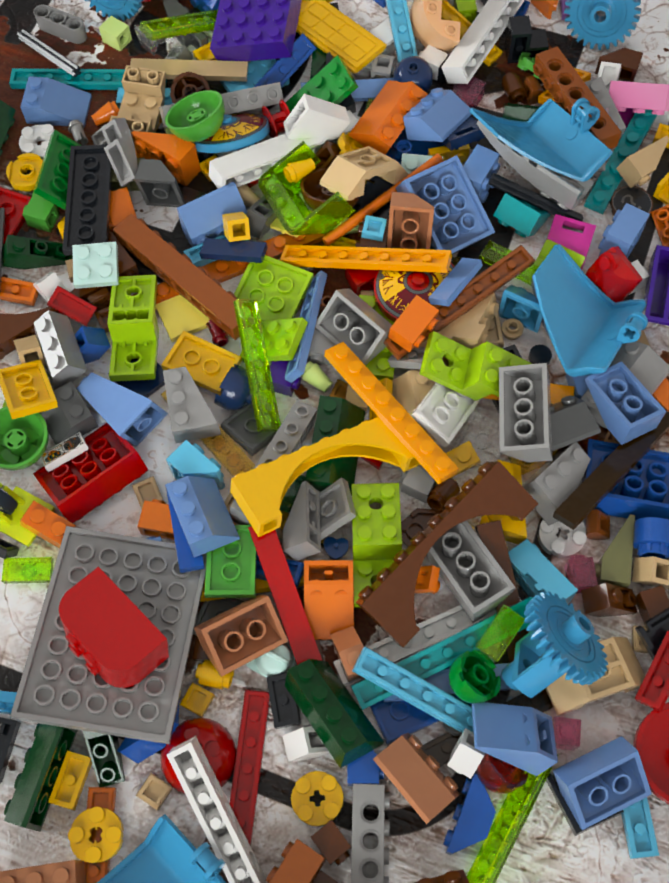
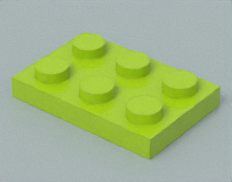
M303 317L254 322L240 354L244 363L293 360L308 322Z

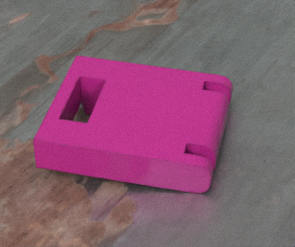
M555 214L547 239L585 256L586 259L596 225ZM563 226H566V227H570V228H573V229H577V230L583 231V234H582V233H579V232L572 231V230H568V229H565V228H562V227H563ZM584 260V262H583V264H582V266H581V268H580L581 270L583 269L585 260Z

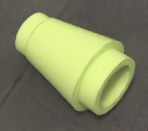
M309 361L306 364L305 372L301 375L303 377L302 380L322 390L324 393L327 392L333 382L330 381L317 363L314 364Z

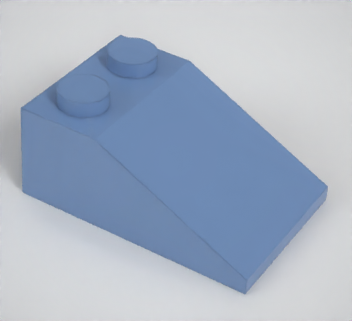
M29 76L20 108L27 124L69 126L72 120H79L85 128L92 94L51 78Z
M622 361L608 367L604 373L593 374L585 379L607 429L621 445L657 428L666 413V410Z

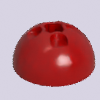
M192 718L178 724L176 730L171 735L170 744H166L161 749L160 761L163 774L168 783L182 794H185L167 754L173 747L195 736L221 788L233 774L237 752L235 742L229 731L214 720Z

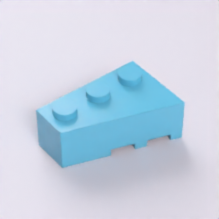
M526 539L508 552L514 578L528 597L532 596L534 598L543 591L545 593L549 591L552 595L558 594L560 599L564 597L567 604L571 602L578 589L541 553L534 543Z

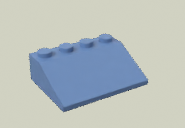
M457 155L403 180L396 187L397 192L414 193L434 206L431 250H451L453 255L495 233Z

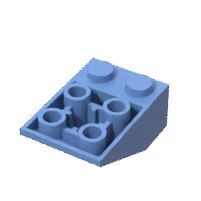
M486 702L472 703L475 749L535 776H538L558 762L551 716L533 707Z

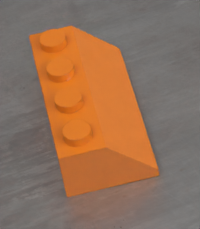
M388 80L349 133V136L364 147L370 146L386 154L405 128L403 116L412 107H415L422 98H425L428 93L412 81L398 82Z

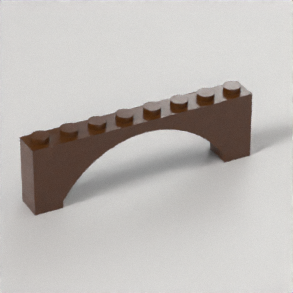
M109 230L108 242L116 241L118 245L119 276H139L136 263L111 230ZM112 286L74 288L71 293L89 303L87 297L104 287L111 294ZM51 307L22 314L0 313V360L16 350L13 340L35 335L34 322L46 311L50 310L61 313Z
M499 461L484 463L478 469L479 474L473 480L469 479L461 487L462 492L457 497L453 496L445 503V509L441 514L434 515L427 523L429 526L423 532L420 531L410 540L412 544L406 550L402 549L394 556L393 564L389 568H383L376 575L377 580L371 586H366L359 593V599L356 603L397 645L404 647L420 630L416 625L414 612L416 581L424 558L430 548L444 533L468 519L485 515H506L512 520L523 521L538 505L537 501Z

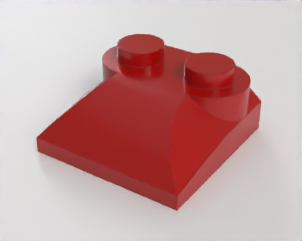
M619 246L612 247L602 253L586 272V276L614 302L623 301L643 280Z

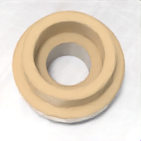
M510 318L503 322L501 329L505 338L515 340L522 335L524 327L519 320Z

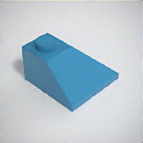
M510 285L504 290L499 308V317L506 320L510 318L517 319L523 324V327L538 333L543 319L538 299L522 287Z

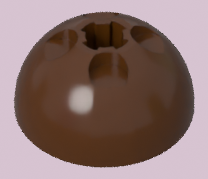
M328 168L317 169L306 175L300 183L302 196L307 205L321 215H342L351 210L360 199V197H357L351 201L344 200L341 196L330 192L327 188L320 185V179Z

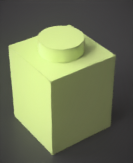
M110 16L99 27L102 41L118 51H121L132 41L129 25L113 16Z

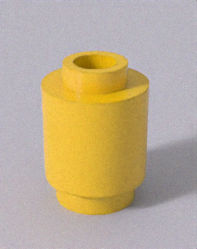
M205 659L203 664H198L195 678L199 679L200 685L221 690L223 688L229 689L232 684L234 670L221 677L211 661Z

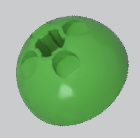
M213 90L193 93L171 107L166 114L165 124L175 136L182 140L201 142L217 133L223 123L225 116L223 98L219 92Z
M8 407L1 408L0 469L15 471L32 466L42 457L48 445L49 433L44 418L40 413L11 419Z

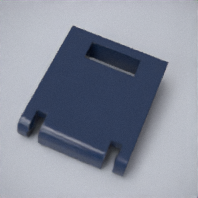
M470 116L440 143L450 150H458L459 147L475 141L479 142L480 139L485 138V135L476 124L478 121Z

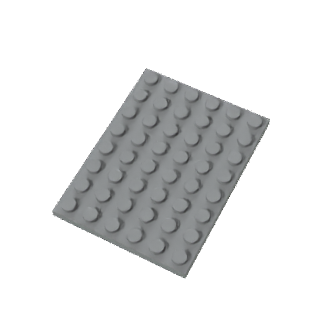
M66 526L10 717L14 720L170 744L206 576L207 553L202 554L205 569L180 573L174 543ZM98 566L167 638L169 658L141 682L132 687L117 688L106 683L99 674L94 676L85 666L87 662L82 655L78 658L68 646L70 643L65 637L66 634L59 615L60 601L70 588Z

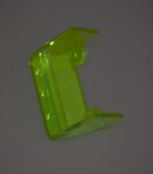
M304 141L260 177L258 186L288 233L291 235L326 234L355 212V210L339 192H336L310 213L299 196L301 194L300 183L302 179L297 183H289L283 173V168L286 167L287 163L312 158L315 165L321 161Z

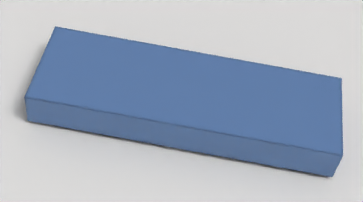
M462 258L429 296L430 304L449 307L483 266L481 259Z

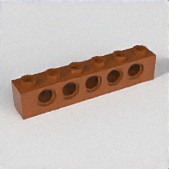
M558 46L536 54L533 65L534 74L540 78L545 89L551 93L555 103L559 104L562 109L571 115L574 103L580 98H586L591 106H595L600 110L599 119L588 131L609 149L617 147L622 132Z

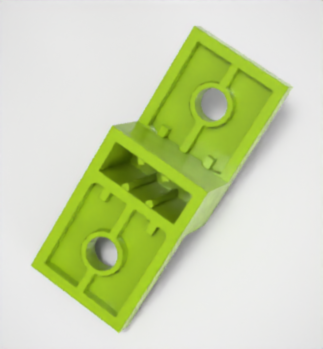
M156 275L119 276V285H114L111 288L107 325L113 342L109 378L112 382L156 379L159 327L155 314L158 282ZM132 359H139L137 362L130 363Z
M433 331L428 335L419 374L477 401L490 394L499 397V367L528 365L532 363L488 341L470 349ZM442 357L447 358L449 362L448 367L445 366Z
M399 483L352 484V500L356 512V517L352 519L354 608H361L356 603L361 590L368 585L371 586L372 581L376 580V575L383 568H389L394 562V556L402 550ZM372 503H380L382 507L380 509H372L370 505Z

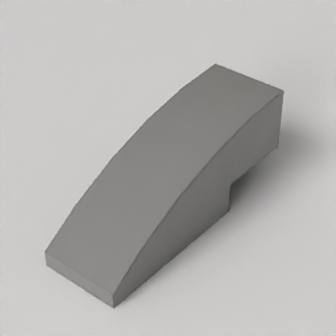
M115 118L101 127V131L108 144L104 147V150L121 187L135 180L138 169L137 155L126 119Z

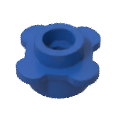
M406 139L394 143V157L401 159L402 153L414 154L412 152L413 143Z

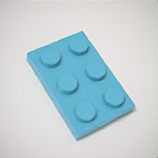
M267 59L249 62L247 82H220L227 92L252 88L273 66L276 60ZM288 79L282 87L290 84V80Z

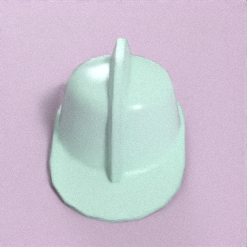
M284 643L245 665L264 677H271L287 673L288 669L296 666L297 663L290 645Z

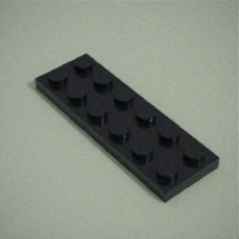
M107 145L71 146L62 248L64 255H73L72 245L108 242L113 168L104 150V147Z

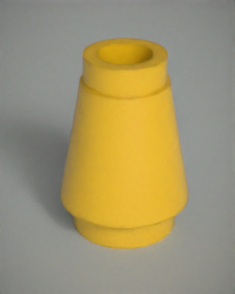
M308 158L287 163L286 167L283 168V173L289 183H297L315 170L316 166L313 159Z

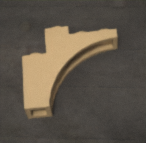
M495 293L485 298L437 333L470 349L486 341L490 342L488 330L492 318L497 315L499 310ZM427 340L420 347L426 348ZM442 357L445 366L448 367L449 362L447 358Z

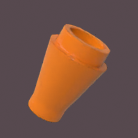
M108 101L91 117L96 126L108 123L111 115L118 116L119 108L115 101Z

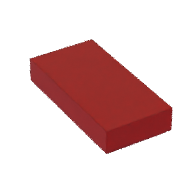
M57 286L47 303V306L83 326H88L97 310V307L60 286Z

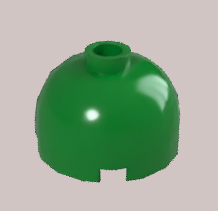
M468 650L458 656L452 663L448 676L453 692L466 703H483L495 697L500 691L501 679L500 675L498 677L495 675L493 669L496 666L494 662L479 650H473L472 652Z

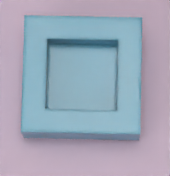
M366 215L361 238L383 242L387 219Z

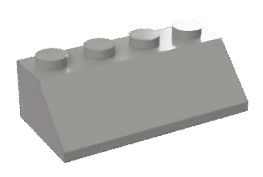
M638 341L625 343L610 364L612 366L622 361L651 395H653L669 374V365L649 345ZM588 389L581 400L585 401L597 424L607 429Z
M547 363L499 367L500 454L525 462L553 461L550 376Z
M467 520L444 533L426 555L432 565L440 568L439 575L473 623L492 612L516 588Z

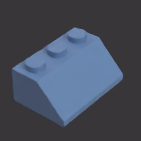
M435 88L403 116L407 139L443 142L472 115L469 112L471 108L452 90Z
M234 181L177 208L183 234L191 247L204 243L205 238L213 239L224 234L222 214L236 212L247 214L246 207Z
M186 476L165 484L194 558L240 539L214 479Z
M622 736L553 770L559 790L582 830L652 795L638 750Z

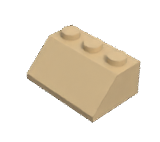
M420 369L409 370L392 380V395L410 415H412L435 384L433 380L420 375ZM422 427L434 441H437L424 427Z

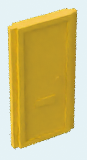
M312 0L300 9L296 32L300 35L303 33L312 44L326 54L330 52L333 58L339 55L348 70L353 74L358 73L387 47V44L325 0Z

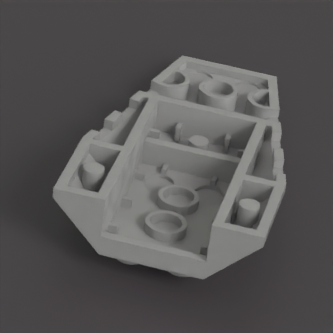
M479 120L476 123L491 145L516 172L538 188L541 195L549 199H555L558 201L557 204L565 210H572L578 206L598 180V178L592 176L589 180L582 182L539 165L502 142Z

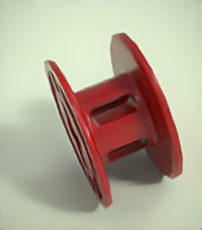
M284 100L279 102L280 112L272 115L266 106L262 107V114L269 121L270 138L277 137L278 134L285 132L283 123L289 116L290 110Z

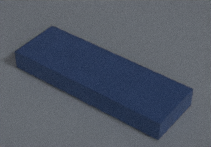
M205 238L199 254L201 259L262 263L268 247L266 242H229L227 239Z

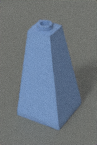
M92 372L84 377L76 388L119 436L135 446H138L168 414L149 398Z

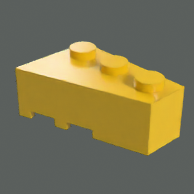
M497 459L522 485L521 466ZM506 515L481 516L479 525L498 520L501 521L505 541L519 545L526 540V519L515 521Z

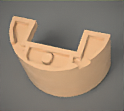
M414 0L411 6L410 20L416 40L421 42L424 49L431 45L450 54L460 42V22L441 20L442 0Z

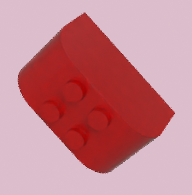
M99 566L63 595L59 604V615L66 634L65 637L70 643L68 645L70 650L78 658L82 655L87 662L85 663L87 669L94 676L99 674L109 685L117 688L132 687L141 682L169 658L167 638Z

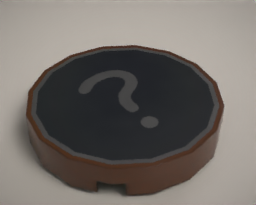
M637 186L619 188L614 192L610 201L613 216L618 209L622 210L626 203L649 214L653 208V200L650 194Z

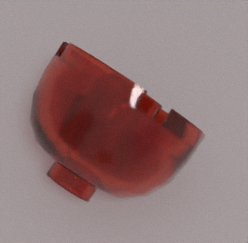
M486 753L476 769L481 783L494 793H511L524 785L528 779V772L525 774L524 770Z

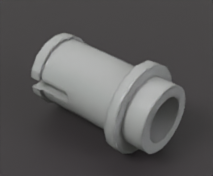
M72 120L68 126L69 132L72 133L75 142L81 143L82 146L86 145L88 139L83 130V123L79 120Z

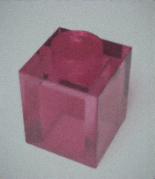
M575 555L568 559L564 566L566 578L578 589L577 593H581L583 589L598 585L593 557L585 558L584 555Z
M555 716L552 721L556 748L575 751L580 747L581 720Z

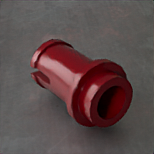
M209 320L206 326L213 337V344L219 347L225 346L228 343L229 335L212 320Z

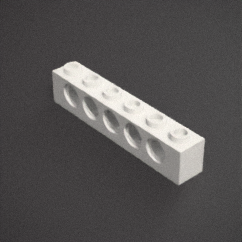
M195 736L173 747L168 752L167 757L218 859L222 858L225 862L222 869L228 882L268 883L265 881L266 877L197 737Z

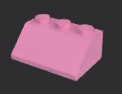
M610 82L609 94L619 112H626V108H633L632 113L645 114V110H652V114L664 115L665 111H669V85Z

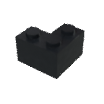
M529 15L509 17L504 45L507 64L518 63L522 52L530 53L529 57L535 58L536 54L549 49L546 29L532 30Z

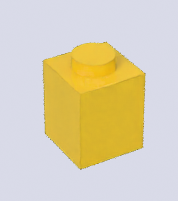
M244 212L222 214L224 235L229 242L250 239L249 218Z

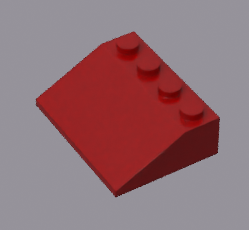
M108 423L84 438L89 448L87 451L50 472L43 466L33 473L64 517L71 523L82 519L84 515L100 506L108 498L120 492L125 486L148 471L138 452L127 440L119 436Z

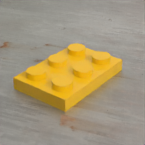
M183 330L161 366L163 370L186 367L196 385L221 396L222 392L219 387L230 368L234 367V364H241L242 357Z
M41 359L0 369V386L11 419L58 408L56 397Z

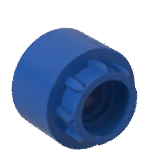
M646 517L635 520L633 547L638 550L637 554L639 557L654 556L666 560L669 559V519Z

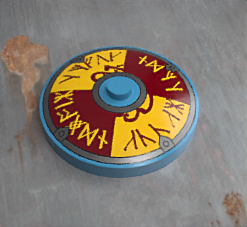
M253 113L225 115L223 123L216 134L201 142L192 143L196 145V150L202 153H223L242 149L261 141L269 134V121L265 116Z

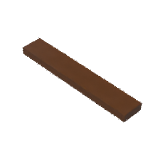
M500 520L475 526L478 537L516 587L495 608L496 613L520 602ZM526 628L503 639L508 663L514 661L516 642L528 634Z

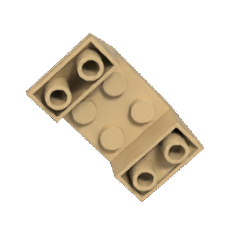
M126 65L121 81L125 91L118 116L111 115L110 121L115 118H125L130 132L156 133L161 116L159 107L164 106L166 72Z
M367 146L337 155L320 179V185L327 188L330 192L341 196L342 199L351 201L364 195L365 179L368 180L377 176L395 185L409 174L398 161Z
M611 637L599 641V643L604 645L602 651L607 654V657L604 659L608 662V665L605 666L607 668V671L604 672L605 675L590 685L574 684L573 679H565L567 674L565 673L546 687L557 716L580 709L586 703L621 691L627 693L640 688L645 674L627 637Z

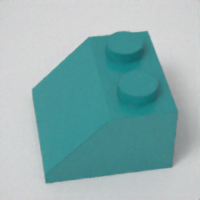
M505 193L493 216L498 218V223L505 227H513L516 229V234L526 238V236H534L551 214Z

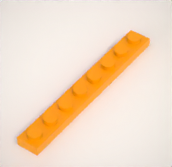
M285 245L280 261L296 267L448 273L452 252L451 250Z
M344 342L325 350L324 357L438 484L458 473L459 468Z

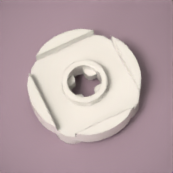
M45 124L23 128L21 131L22 135L19 138V147L22 153L37 154L43 160L51 134L54 132L53 126Z
M542 520L538 530V541L546 553L559 556L558 558L562 559L571 558L580 552L587 541L586 527L581 522L572 530L560 521L548 526ZM559 529L568 533L566 535L567 539L564 540L562 537L556 536Z

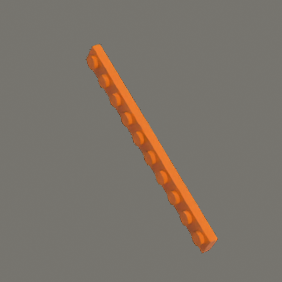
M324 217L314 220L298 237L285 233L263 241L267 243L268 247L265 255L278 260L281 258L285 245L312 246L321 242L322 238L331 232V229ZM216 260L201 268L204 269L208 277L222 283L244 274L249 262ZM162 282L157 285L156 304L180 294L166 282Z

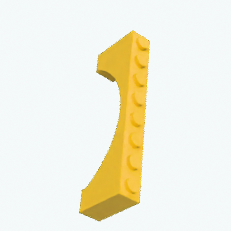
M377 417L372 420H365L353 428L343 429L334 436L324 437L319 442L310 446L305 445L291 454L281 455L274 461L262 463L248 472L238 473L231 478L230 492L257 536L260 537L281 527L282 513L280 507L287 490L302 473L321 462L340 457H365L390 463L400 467L403 472L421 464L382 420Z

